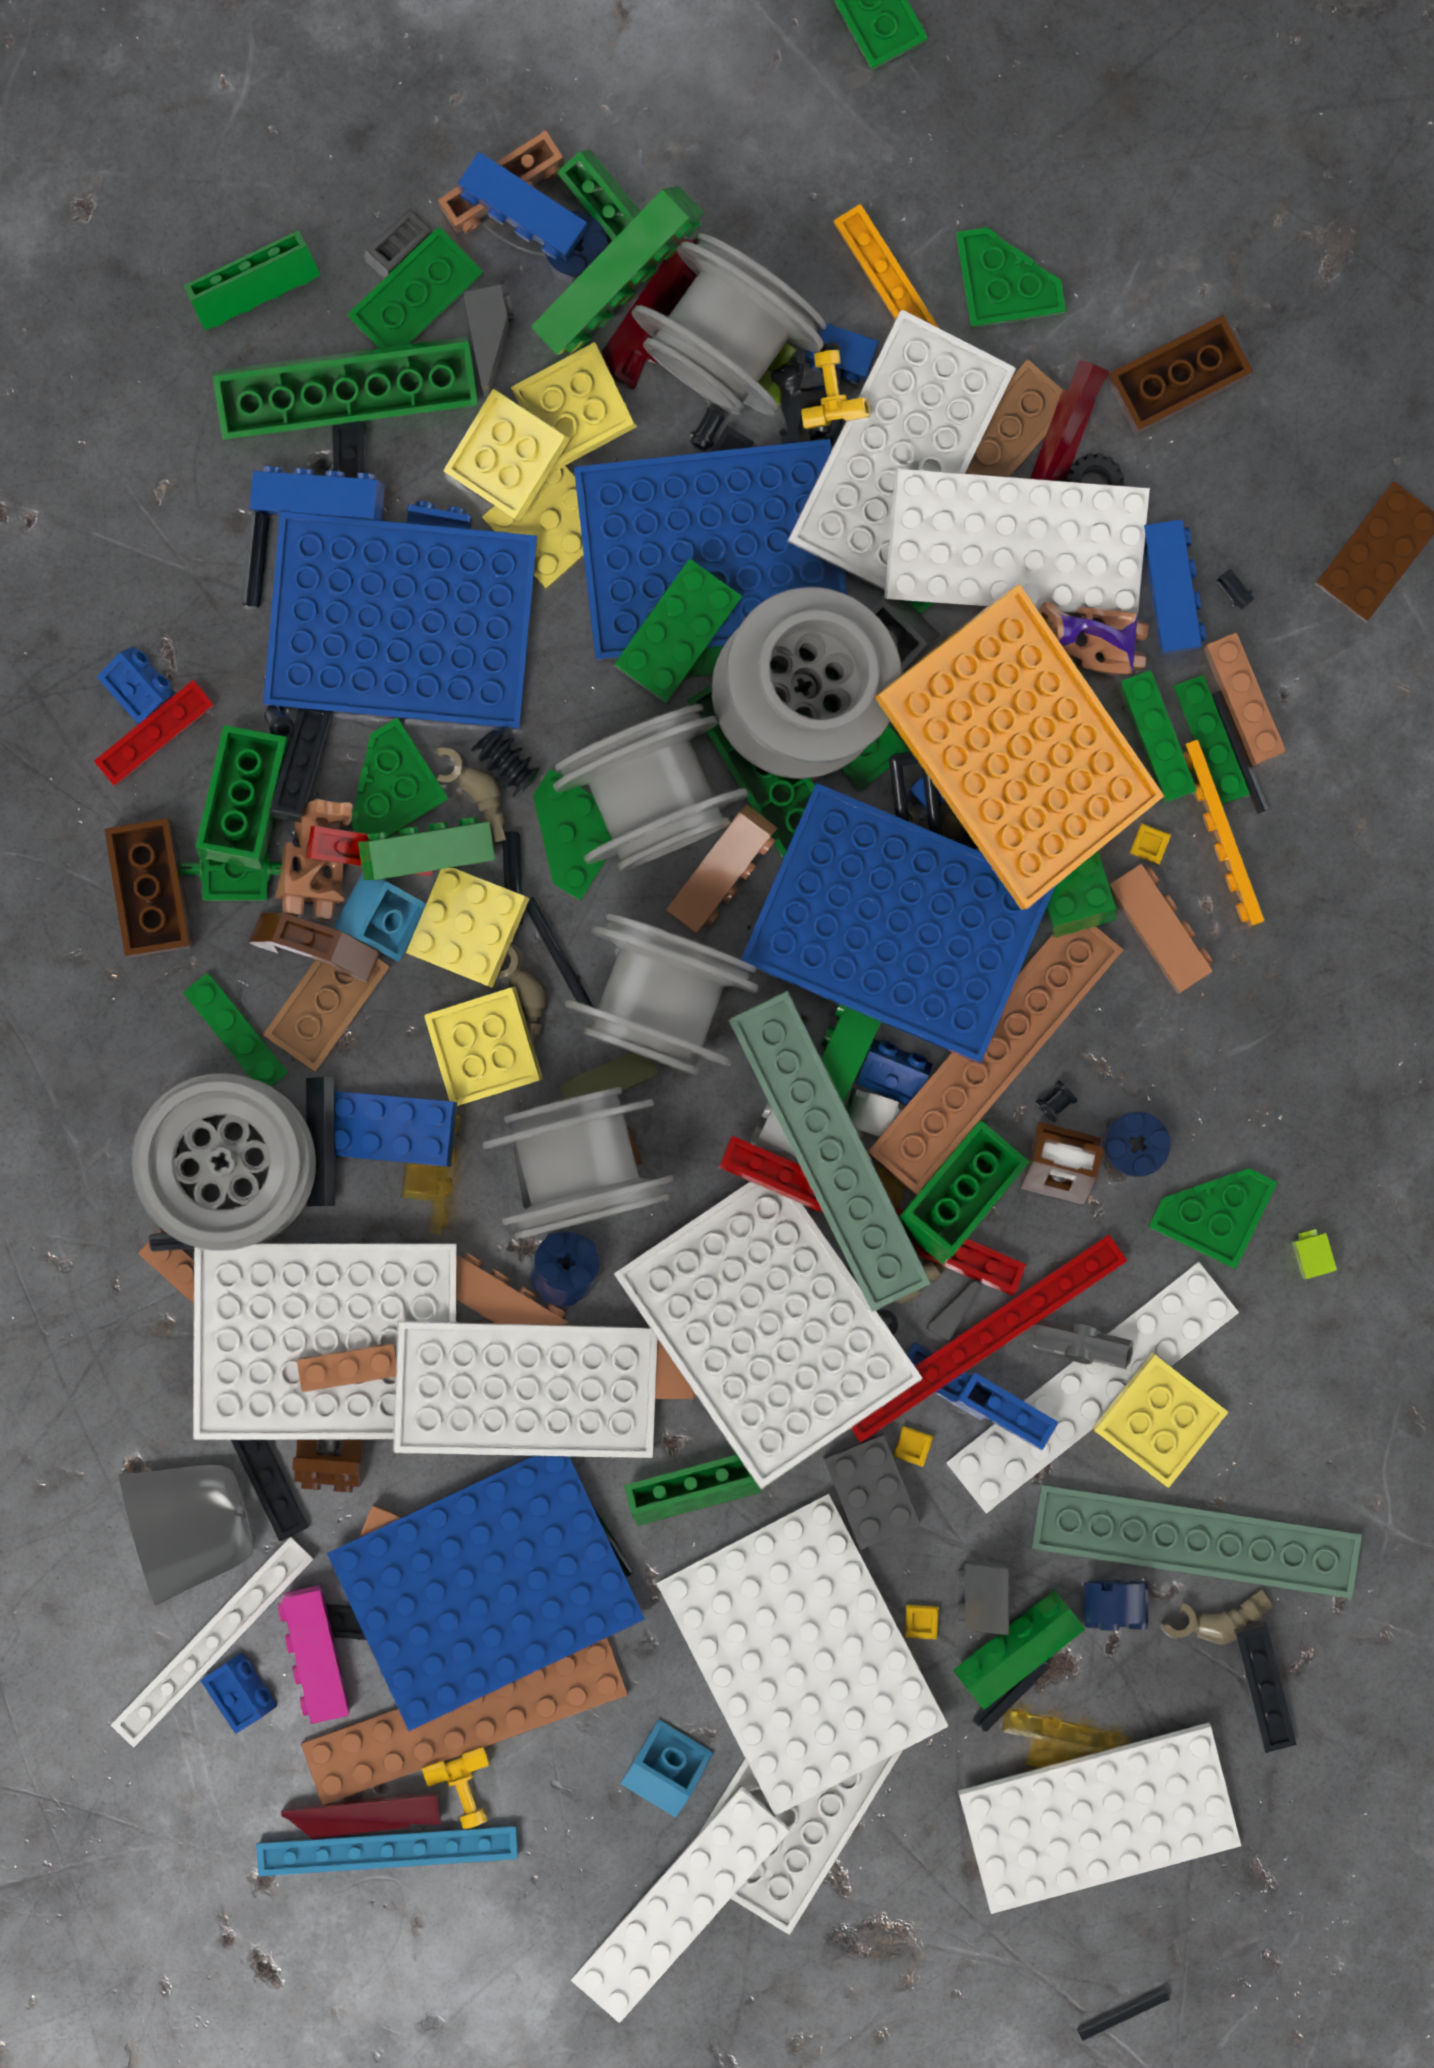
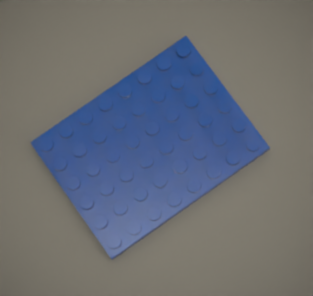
M830 439L574 467L595 660L620 657L689 558L742 596L706 648L724 646L746 617L758 605L779 593L797 588L813 587L834 590L847 595L844 570L787 542L831 453Z
M280 511L263 705L520 729L537 535Z
M816 783L741 961L756 967L759 971L981 1064L1055 886L1030 907L1021 910L982 852Z
M532 1456L327 1553L408 1731L645 1620L569 1456Z

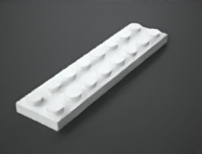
M741 1786L572 1976L571 1981L620 2023L787 1836L790 1828Z

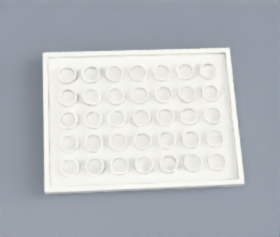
M751 1181L614 1273L616 1279L760 1489L766 1487L922 1380L921 1375L876 1310L871 1311L861 1288L804 1206Z
M256 1243L248 1247L227 1251H213L194 1247L193 1440L393 1439L395 1377L302 1392L296 1359L389 1343L394 1344L396 1356L398 1321L456 1323V1243Z
M830 1494L817 1499L657 1583L775 1816L949 1727Z

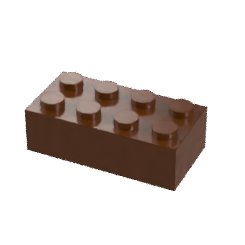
M1223 314L1110 372L1106 381L1134 435L1137 436L1250 378L1253 370Z
M169 818L105 828L125 956L135 958L193 948L173 822Z

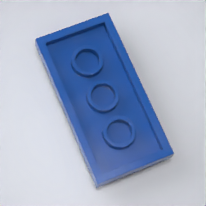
M334 1091L335 1156L451 1167L457 1102Z

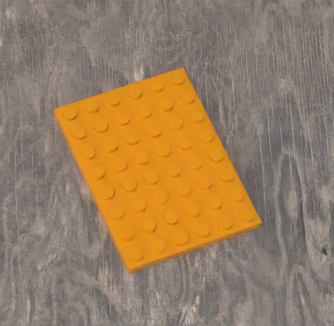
M1020 584L1012 587L874 696L1021 910L1030 907L1164 797Z

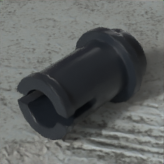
M708 407L696 431H691L690 436L692 438L690 443L703 451H706L708 447H712L714 444L712 439L721 423L725 420V416L719 411Z
M1232 569L1226 571L1215 581L1233 601V608L1237 606L1241 611L1255 599L1252 595L1253 590L1250 589L1248 591L1233 573Z
M274 705L268 706L264 711V717L269 723L270 733L287 738L290 737L294 731L292 718L285 714L283 707L277 706L276 709Z

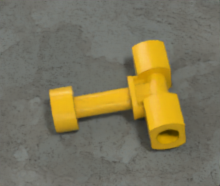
M839 350L815 353V367L822 368L827 397L821 399L820 406L801 409L804 428L812 429L828 426L830 421L843 418L844 421L848 422L870 418V407L867 398L847 400L846 395H839L835 365L841 364Z
M484 1747L463 1753L461 1758L444 1763L442 1760L422 1767L428 1787L447 1781L448 1786H456L465 1813L459 1816L463 1829L472 1828L488 1821L484 1808H476L467 1781L473 1778L472 1771L489 1766Z

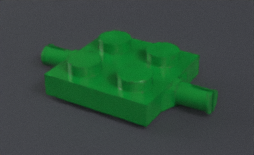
M267 847L263 869L200 858L199 862H180L181 868H193L180 869V875H199L203 884V901H268V883L271 875L281 874V869L278 868H282V862H271Z

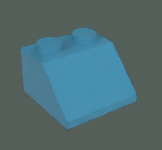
M362 872L334 928L399 962L413 937L426 903L383 879L364 880Z
M658 1719L620 1784L676 1818L690 1798L714 1752Z

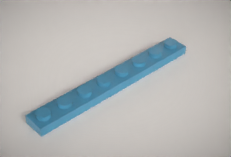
M516 1825L257 1842L258 1877L518 1859Z

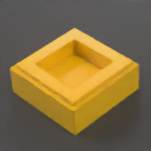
M1141 823L1129 854L1160 865L1171 834Z
M902 1426L893 1457L924 1467L934 1436Z
M906 1604L904 1637L937 1640L939 1606Z

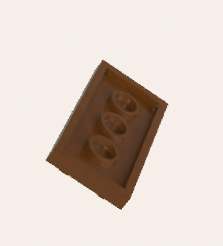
M1393 481L1315 585L1364 622H1367L1434 535V511Z

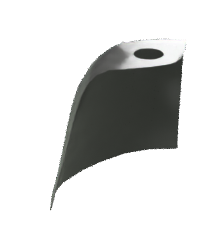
M197 1465L119 1474L130 1528L146 1583L155 1606L225 1573L247 1560L252 1554L254 1545L246 1506L235 1474L230 1468L222 1465ZM237 1505L239 1506L241 1516H237L235 1513Z

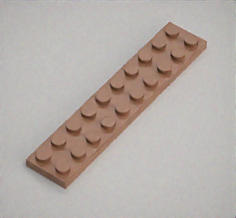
M1096 926L1054 938L1052 934L1018 974L981 1064L952 1052L869 1149V1156L916 1195L1117 959L1123 949Z
M607 1637L411 1731H408L397 1708L301 1743L321 1803L325 1805L422 1770V1767L433 1763L450 1760L471 1750L489 1746L627 1696L628 1693Z

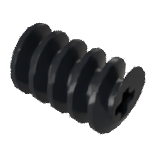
M504 727L496 731L492 730L472 747L471 752L482 749L478 756L479 761L483 762L490 759L487 765L488 771L499 768L495 779L500 781L508 778L504 784V789L510 790L516 787L512 795L514 799L537 779L536 776L540 767L528 768L532 758L530 756L524 759L519 758L523 747L511 749L515 738L511 737L503 740L502 737L507 730Z

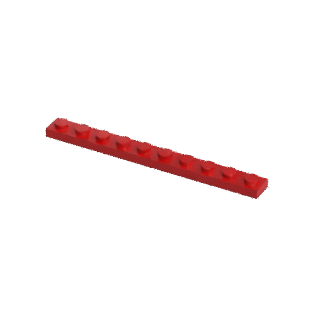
M733 1135L729 1138L718 1166L719 1168L823 1213L799 1164ZM895 1207L898 1215H900L903 1210ZM910 1238L919 1256L942 1265ZM966 1239L956 1253L942 1266L1013 1296L1016 1294L1026 1264L970 1239Z
M1106 1236L917 1364L915 1368L922 1377L921 1381L850 1429L858 1441L862 1443L1127 1263V1259L1111 1236Z

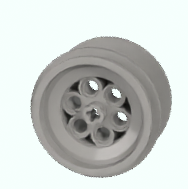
M698 233L694 237L693 243L681 242L677 247V253L697 277L668 318L641 305L635 306L632 311V316L637 323L652 337L647 338L643 346L658 363L675 377L721 408L736 415H741L745 409L744 403L761 413L773 416L779 407L771 395L758 384V381L787 341L808 351L819 352L824 343L818 334L824 332L826 323L809 303L767 269L730 245L712 236Z
M808 587L788 590L758 605L722 648L716 661L712 678V701L715 715L720 728L730 744L740 755L758 768L787 778L806 779L824 776L852 762L889 724L890 719L874 696L902 675L900 659L894 641L886 627L871 610L859 601L843 593L824 588ZM799 649L808 650L812 655V661L802 660L799 656ZM776 661L780 663L783 667V674L774 673L770 668V662ZM825 668L834 669L838 673V680H830L826 676ZM795 687H797L798 689L804 688L805 693H804V694H803L802 692L796 693L795 690H794V688H795ZM829 699L833 701L836 706V712L827 711L823 706V700ZM795 712H801V713H803L806 717L801 716V715H799V714H797V713H795Z
M702 704L681 708L628 728L576 752L555 765L557 774L563 773L564 776L554 783L556 792L589 785L612 841L585 855L584 859L587 864L619 855L621 860L617 864L619 870H627L684 848L731 824L729 818H723L720 811L740 802L749 794L746 788H742L714 797L691 743L692 739L718 724L716 716L701 717V714L704 712Z
M607 913L604 919L609 922L607 928L593 926L591 933L613 942L620 950L599 1007L595 1009L570 1000H566L564 1005L567 1008L594 1018L591 1029L585 1028L584 1034L697 1075L699 1069L695 1067L698 1057L730 1066L731 1059L704 1049L702 1046L724 987L734 986L757 993L759 986L748 981L749 975H755L757 968L737 958L677 935Z
M207 1074L194 1077L174 1086L163 1094L149 1109L141 1122L134 1141L132 1172L136 1191L145 1210L166 1233L193 1247L213 1251H227L248 1247L256 1243H265L282 1233L294 1222L306 1205L313 1188L316 1173V1153L313 1138L306 1121L293 1103L279 1091L260 1081L240 1075ZM237 1122L243 1127V1135L238 1141H231L227 1137V1128L230 1124ZM206 1128L211 1134V1140L208 1145L201 1147L196 1144L194 1136L197 1130ZM253 1148L261 1149L264 1154L263 1162L256 1167L250 1165L247 1160L248 1152ZM225 1153V1160L230 1162L229 1167H222L218 1171V1164L214 1163V1158L221 1157ZM191 1158L195 1159L199 1164V1172L194 1177L186 1176L183 1171L184 1162ZM242 1178H246L252 1183V1192L246 1197H241L236 1192V1184ZM209 1184H215L220 1189V1197L212 1203L208 1202L203 1194L205 1187Z
M617 1087L504 1117L505 1124H511L513 1134L484 1142L482 1147L485 1150L516 1143L532 1206L520 1215L501 1219L503 1226L516 1223L518 1232L513 1233L515 1240L670 1200L669 1193L664 1194L662 1184L674 1182L673 1175L655 1180L639 1178L623 1116L627 1113L654 1106L653 1099L621 1106L618 1095L622 1094V1089Z

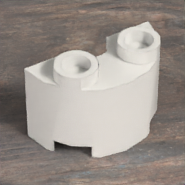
M853 1088L846 1110L860 1138L864 1139L865 1133L877 1136L878 1140L907 1105Z

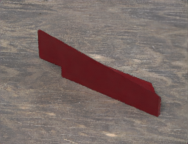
M682 238L677 244L679 245L681 242L693 243V241ZM677 252L669 260L666 261L664 259L658 268V272L651 278L602 350L603 357L615 381L633 390L637 385L646 360L654 364L658 363L643 346L645 340L652 337L632 316L635 306L641 305L668 318L697 277Z
M1079 360L1069 389H1063L1030 479L1066 482L1067 475L1094 407L1095 398L1109 374L1108 370L1093 363Z
M438 1791L410 1795L398 1794L333 1802L325 1805L317 1804L284 1808L281 1810L283 1818L288 1819L312 1839L408 1828L410 1824H441Z

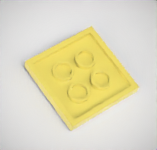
M596 342L511 387L520 406L570 438L553 466L552 472L637 427Z
M493 389L443 471L514 519L520 521L570 438L501 392Z
M566 466L554 472L550 471L520 521L496 506L492 507L482 516V519L494 532L537 535L534 577L546 590L584 557L575 476Z
M453 867L441 869L406 953L493 988L529 898Z
M516 987L424 1015L449 1101L457 1102V1106L544 1080Z
M1152 1352L1092 1429L1169 1488L1228 1414V1411Z

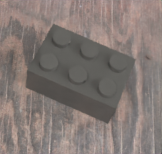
M883 1433L823 1457L860 1550L921 1526Z

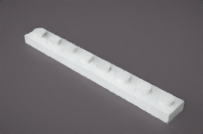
M291 1536L111 1726L134 1748L315 1558Z

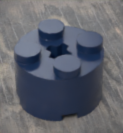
M572 211V213L586 221L588 227L579 241L582 251L574 250L567 261L560 256L555 260L545 254L550 270L554 275L566 282H574L608 246L607 235L602 225L592 216L578 211Z
M1131 1112L1116 1118L1106 1129L1103 1137L1104 1154L1109 1165L1122 1175L1130 1177L1150 1175L1160 1169L1167 1160L1170 1152V1136L1164 1124L1155 1116L1144 1112ZM1141 1137L1143 1139L1141 1144L1144 1146L1143 1151L1136 1150L1133 1153L1131 1151L1132 1144L1129 1143L1130 1138L1137 1139Z
M571 1232L551 1233L546 1236L536 1251L530 1271L531 1284L545 1302L554 1306L568 1307L590 1294L599 1270V1257L595 1244L591 1240Z
M1120 1580L1083 1582L1085 1628H1100V1630L1116 1631L1119 1630V1627L1148 1629V1582L1130 1580V1584Z

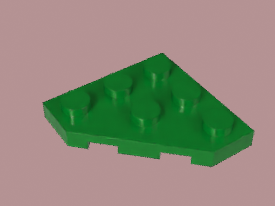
M988 227L956 232L971 329L1066 314L1062 282L1058 277L1044 270L1033 259L1015 246L1013 247Z
M398 717L370 734L350 824L357 833L371 834L387 831L388 837H391L398 832V829L407 827L448 801L449 798Z
M549 769L534 792L533 799L553 885L581 901L607 861L605 859L587 864L584 856L612 841L594 796L581 787L556 792L554 783L563 778V776Z
M1246 1168L1161 1198L1148 1228L1236 1269L1278 1182L1250 1168Z

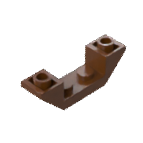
M284 912L261 913L249 940L251 945L276 953H280L283 948L331 964L339 974L368 983L379 956L378 951L344 932Z

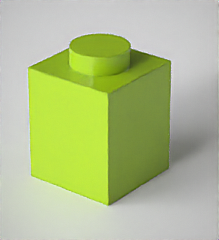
M1312 1229L1298 1234L1299 1240L1293 1241L1292 1245L1302 1279H1309L1337 1271L1327 1233L1318 1234L1317 1229Z

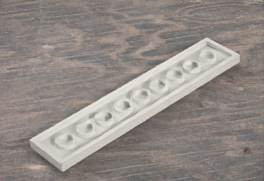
M1199 1262L1195 1263L1107 1333V1335L1133 1341V1355L1127 1369L1097 1362L1081 1364L1072 1361L1023 1400L1059 1422L1042 1451L994 1423L946 1461V1464L984 1512L988 1513L1090 1432L1152 1352L1169 1366H1173L1239 1312Z

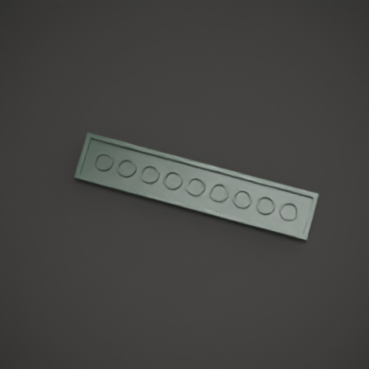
M787 990L729 1018V1022L871 1311L873 1312L930 1285L931 1281L789 991Z
M1041 1484L1031 1549L1353 1599L1362 1534Z

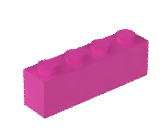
M322 1584L283 1593L282 1603H278V1611L281 1622L287 1621L290 1634L285 1635L289 1654L294 1653L297 1665L292 1666L296 1685L302 1684L304 1696L300 1697L303 1716L309 1715L311 1724L349 1716L351 1708Z

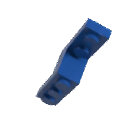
M914 1342L907 1356L912 1364L916 1366L934 1353ZM966 1372L935 1393L979 1420L984 1418L990 1420L1040 1451L1044 1449L1059 1423L975 1372L971 1375Z

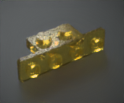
M456 1113L455 1133L459 1130V1113ZM453 1145V1153H452V1163H451V1165H453L454 1162H455V1157H456V1146H455V1145ZM405 1163L401 1197L432 1201L428 1233L440 1235L441 1228H446L448 1220V1210L444 1209L445 1196L449 1197L452 1189V1178L448 1177L449 1167Z
M1009 1709L1003 1715V1732L1032 1738L1026 1758V1765L1039 1768L1131 1744L1130 1736L1123 1735L1117 1731H1105L1092 1728L1086 1724L1070 1723L1055 1717L1031 1714L1021 1709Z

